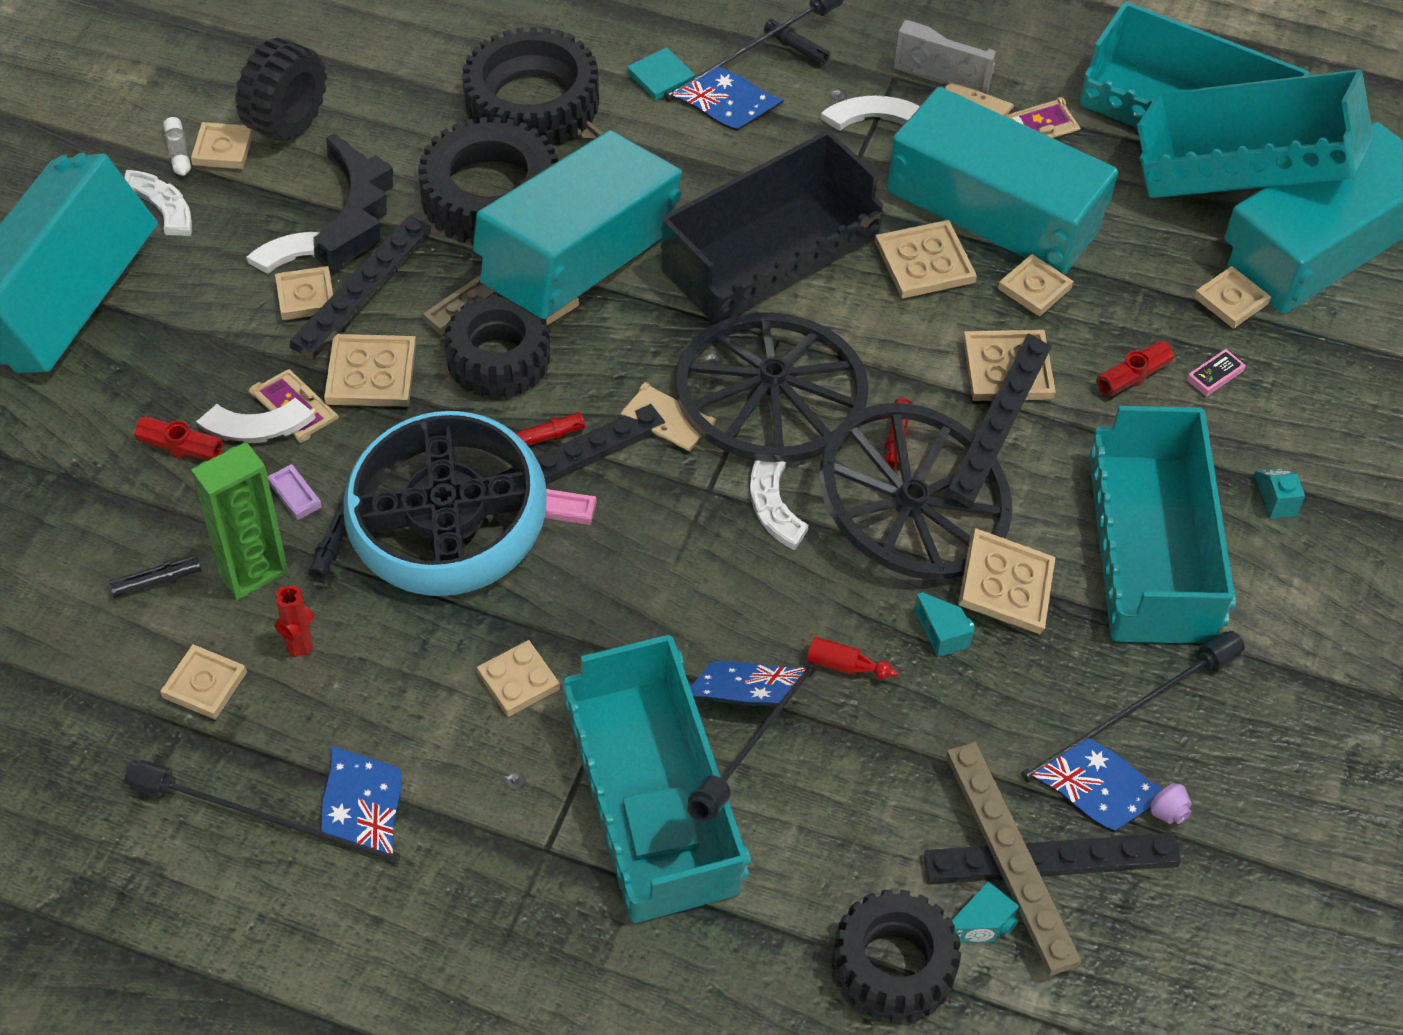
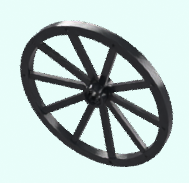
M782 313L744 314L725 319L708 327L687 346L681 356L676 375V393L679 406L689 424L699 435L728 453L762 462H794L823 454L829 439L835 431L830 432L791 386L853 408L848 417L866 408L869 391L868 378L863 363L857 353L843 338L814 321ZM762 328L766 359L762 361L726 335L746 329ZM771 328L787 329L808 335L783 359L775 357ZM816 340L827 345L843 360L841 362L789 367ZM717 341L755 368L694 363V361L707 346ZM850 370L856 386V399L799 379L796 376ZM689 372L752 377L694 401L691 399L687 383ZM759 386L725 433L709 423L698 411V409ZM784 393L821 435V438L800 445H783L780 394ZM765 394L770 395L774 446L756 445L734 438Z
M884 403L864 408L849 416L837 427L829 439L821 458L820 486L823 499L830 516L843 535L859 551L874 562L897 573L915 578L941 580L960 577L964 575L966 559L952 563H942L922 514L968 547L970 535L931 507L997 516L993 535L1005 539L1012 520L1010 488L1000 464L995 459L988 477L995 492L997 506L973 503L970 508L957 500L931 497L930 495L948 488L955 474L950 475L930 485L924 482L947 436L950 435L968 449L975 434L945 414L923 406L906 403ZM902 419L918 421L940 430L917 477L911 476ZM876 420H892L902 480L858 427ZM850 434L893 486L835 463L836 454L841 442ZM834 474L894 498L845 509L837 491ZM892 508L899 512L883 547L868 537L852 520L855 517ZM907 517H913L931 563L910 560L891 552Z

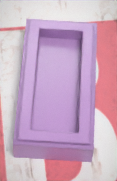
M292 464L267 476L270 486L296 520L322 508L319 498Z

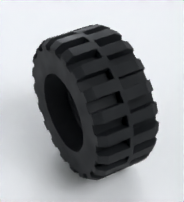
M274 38L263 42L264 45H259L255 49V53L246 60L247 64L245 67H242L240 72L242 74L241 78L237 81L236 87L238 91L235 94V101L238 104L236 105V110L239 118L247 128L282 142L295 139V137L303 134V130L308 129L312 124L313 118H316L318 115L319 106H322L324 100L323 94L326 93L325 81L327 80V74L322 59L315 51L288 39Z
M497 294L489 295V298L484 299L482 296L475 298L473 303H465L460 307L461 311H455L450 317L451 320L446 325L444 335L447 367L449 372H451L452 378L456 383H461L463 389L468 392L473 390L474 394L480 397L488 395L490 399H498V396L510 398L514 397L515 393L519 392L522 394L527 392L530 385L534 387L540 382V377L545 376L550 364V336L546 319L537 317L508 298L498 297ZM492 340H508L518 345L514 349L503 353H488L477 348L483 343Z
M892 889L882 890L881 895L876 897L875 893L864 896L862 904L855 902L849 907L848 914L843 915L835 935L832 968L834 969L833 977L836 986H843L841 995L847 1002L855 1001L854 1009L861 1014H864L865 1011L872 1013L871 1019L879 1022L884 1017L890 1018L891 1024H901L903 1018H908V1021L912 1023L920 1020L922 1012L925 1016H930L936 1012L938 1004L943 1005L949 997L950 990L953 989L961 961V953L959 952L961 942L959 935L954 933L955 925L951 918L947 917L944 919V910L938 904L932 907L928 904L929 898L921 894L918 898L910 896L911 891L901 890L900 894H893ZM887 936L901 937L912 942L920 949L927 964L924 969L914 975L905 977L891 976L878 970L870 962L865 953V948L878 938Z

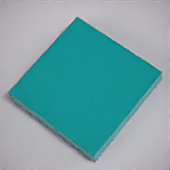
M667 47L627 66V73L655 101L664 97V93L668 90L673 91L696 77Z
M685 786L623 798V805L637 860L699 848L700 843L694 819L687 809L688 796Z

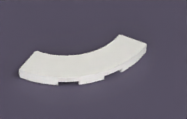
M861 96L830 106L821 112L820 119L839 131L850 124L864 121L865 117H880L881 120L893 121L904 125L920 106L899 98Z
M126 170L124 178L138 197L152 203L162 213L165 235L191 236L192 219L189 206L177 188L172 184H166L158 180L155 175Z
M320 232L296 233L272 240L247 256V262L269 274L277 267L296 260L297 256L312 255L314 257L313 237Z
M294 398L278 409L261 414L234 413L216 404L196 423L206 433L225 441L230 439L247 441L248 443H261L283 434L284 436L290 435L309 424L316 417L314 412Z
M757 460L753 465L750 483V495L755 513L765 529L775 539L795 551L807 533L809 525L791 513L781 500L779 480L785 469L786 462H762Z

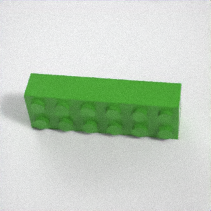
M246 441L237 447H232L225 453L209 461H204L199 466L191 469L219 576L236 600L288 573L266 468Z

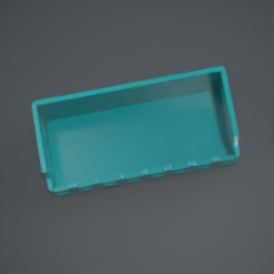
M1125 2L1095 43L1091 64L1085 73L1079 104L1084 108L1137 128V124L1155 97L1161 93L1308 76L1310 73L1289 63L1132 3Z
M1361 69L1161 93L1155 97L1137 124L1143 151L1140 161L1147 193L1150 198L1353 179L1373 140Z
M937 87L893 137L886 190L1024 258H1028L1033 254L1065 275L1100 231L1105 209L1112 199L1118 169L943 87Z
M1374 122L1371 124L1373 140L1353 179L1266 187L1233 208L1224 237L1225 241L1233 246L1227 268L1234 267L1270 295L1269 304L1280 313H1288L1403 239V140L1381 123Z
M606 131L477 212L473 251L483 257L480 282L542 319L549 317L662 239V217L675 210L676 204L682 196V192L679 190L682 175L681 169L614 131Z
M82 152L71 158L61 155L55 160H51L0 224V364H8L15 373L49 372L157 227L156 219L110 158L104 153L85 155Z
M1119 406L1113 426L1097 427L1089 454L1110 637L1115 642L1206 643L1219 634L1222 626H1228V610L1235 609L1236 597L1205 410L1197 407Z
M666 635L581 656V673L568 676L564 680V705L630 921L632 923H639L738 896L741 892L743 879L749 877L747 866L751 865V859L747 847L743 845L729 801H727L714 819L706 822L694 819L700 843L699 848L637 860L623 798L685 786L689 798L706 776L720 777L684 671L683 657L681 651L677 650L674 638Z

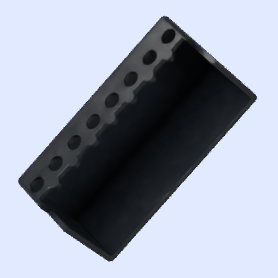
M824 131L664 215L661 227V269L714 324L735 317L874 240L876 235L880 233L883 203L875 197L878 175L832 132Z

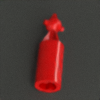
M817 636L813 637L807 662L850 675L860 672H874L879 680L897 677L898 672L891 667L887 660L874 663L861 653V649Z

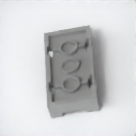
M905 20L898 32L894 69L948 85L949 82H954L987 94L996 64L994 63L996 51L992 49L984 51L948 40L929 26Z

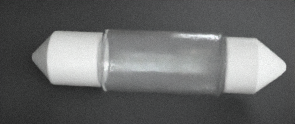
M170 117L163 123L169 160L173 171L184 176L191 169L186 136L182 129L181 121L176 117Z

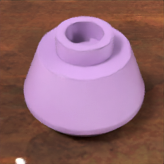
M1173 783L1160 791L1150 804L1151 814L1169 824L1174 822L1180 824L1191 814L1189 808L1192 803L1185 787L1182 784Z

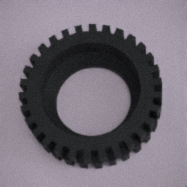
M523 27L516 28L517 33L511 34L510 30L503 31V37L500 38L497 34L491 36V43L487 40L480 43L481 49L475 47L472 50V56L468 55L466 64L463 66L462 79L466 112L468 118L473 119L474 124L480 123L479 118L487 117V123H492L494 117H500L501 123L504 124L507 123L508 119L515 120L516 127L521 122L527 124L528 132L533 128L537 129L539 137L544 135L548 138V145L552 143L554 146L553 140L558 139L561 144L567 141L566 134L574 138L578 135V128L584 131L587 128V120L592 123L594 114L598 112L599 80L596 58L592 56V51L589 47L585 48L581 40L575 43V37L570 34L564 38L563 31L557 30L555 34H551V28L544 27L543 32H537V27H530V32H524ZM527 75H541L553 78L567 89V92L560 97L539 104H516L496 96L504 84L515 78Z
M487 117L479 118L480 123L474 124L473 119L465 120V127H461L459 123L452 125L453 132H450L447 128L442 130L441 138L435 135L431 139V145L427 144L425 146L424 154H421L420 164H418L421 201L424 213L427 214L430 223L435 222V228L439 232L445 229V236L452 238L457 234L458 242L465 243L466 239L469 238L471 239V245H473L477 212L505 194L488 197L473 195L459 188L451 176L460 169L474 163L500 161L516 165L527 171V175L521 183L523 184L558 162V155L555 153L552 143L548 145V138L544 135L539 137L537 129L533 128L528 132V125L522 122L516 127L515 120L508 119L507 123L504 124L501 123L500 117H494L492 123H487Z

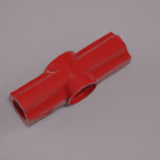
M1158 341L1142 351L1129 352L1123 362L1098 375L1096 382L1099 390L1105 396L1109 395L1112 397L1129 386L1142 385L1146 376L1173 361L1174 354L1172 353L1171 346L1166 341Z
M147 416L144 418L140 417L136 423L134 433L136 440L168 449L169 453L176 458L192 456L209 461L221 455L224 445L221 438L191 430L187 423L183 421L167 423Z
M295 585L281 586L275 593L279 618L274 622V627L284 637L289 654L294 657L300 655L307 656L313 649L309 625L315 620L314 614L304 605L300 588Z

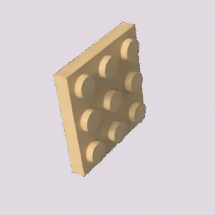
M949 220L883 233L875 237V244L901 299L976 283L977 274Z
M1045 330L964 331L963 341L972 401H993L1027 334L1029 333L1047 343ZM1049 353L1025 400H1051L1055 398L1056 390Z
M337 334L332 342L324 396L325 404L409 407L416 352V336Z
M975 528L970 536L958 605L1041 634L1046 625L1055 557Z

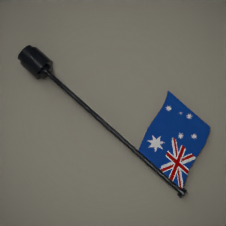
M810 0V7L675 90L665 92L666 100L671 101L675 98L695 107L729 129L736 131L742 129L782 104L784 100L764 92L745 78L721 67L813 11L815 14L824 16L841 6L844 0Z
M1234 631L1218 634L1199 647V662L1033 769H1025L1021 772L1022 778L1026 782L1035 779L1062 795L1090 820L1107 830L1116 832L1149 810L1152 800L1163 788L1149 781L1119 755L1091 738L1202 666L1212 671H1219L1241 656V652L1245 649L1242 638Z
M711 662L690 686L694 700H708L745 706L776 707L721 778L713 775L706 776L688 798L687 806L692 818L700 822H706L718 815L731 796V791L726 781L805 679L815 673L816 666L813 663H806L803 668H791L741 662Z
M331 746V770L322 803L321 831L175 784V777L172 776L171 768L146 760H133L125 774V784L130 785L132 790L159 799L163 798L165 794L169 795L172 790H176L390 860L389 864L394 866L398 864L400 859V853L393 852V826L401 796L400 768Z

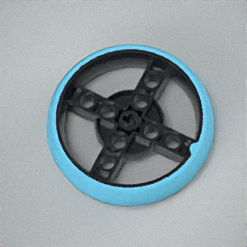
M432 412L410 418L393 426L381 434L361 454L350 474L345 489L343 510L345 528L354 550L364 564L388 583L416 594L429 596L457 595L480 589L497 581L513 570L525 558L537 540L543 526L546 513L547 491L545 478L535 455L528 445L505 425L485 416L468 412ZM454 447L475 448L494 454L509 463L517 473L480 478L473 469L456 462ZM426 452L427 466L420 469L410 478L405 489L374 493L379 484L393 469L411 457ZM519 511L513 523L498 539L483 549L465 556L463 539L470 536L481 526L486 515ZM411 527L421 538L434 542L436 561L415 560L396 554L381 545L371 532Z

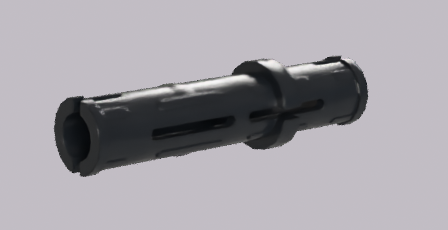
M770 18L769 22L765 23L764 32L768 33L781 24ZM790 26L773 35V37L780 41V44L784 46L789 45L820 65H824L825 61L827 62L830 57V51L799 35Z
M344 501L338 504V508L329 524L323 541L317 544L315 549L316 556L311 567L308 569V574L313 579L320 581L326 579L332 561H335L339 555L338 548L346 533L343 512Z
M193 554L192 556L172 562L166 560L164 564L111 579L109 584L114 598L168 581L174 583L177 582L176 579L202 572L197 555Z

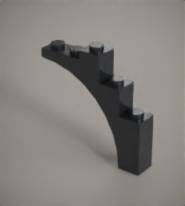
M335 133L326 137L327 157L340 169L346 178L350 193L340 215L326 229L313 237L314 257L325 266H329L331 271L380 242L381 226L378 219L387 214V197L384 192L393 188L394 174L393 168L388 162L383 161L377 155L367 159L364 154L359 153L347 141L342 140Z

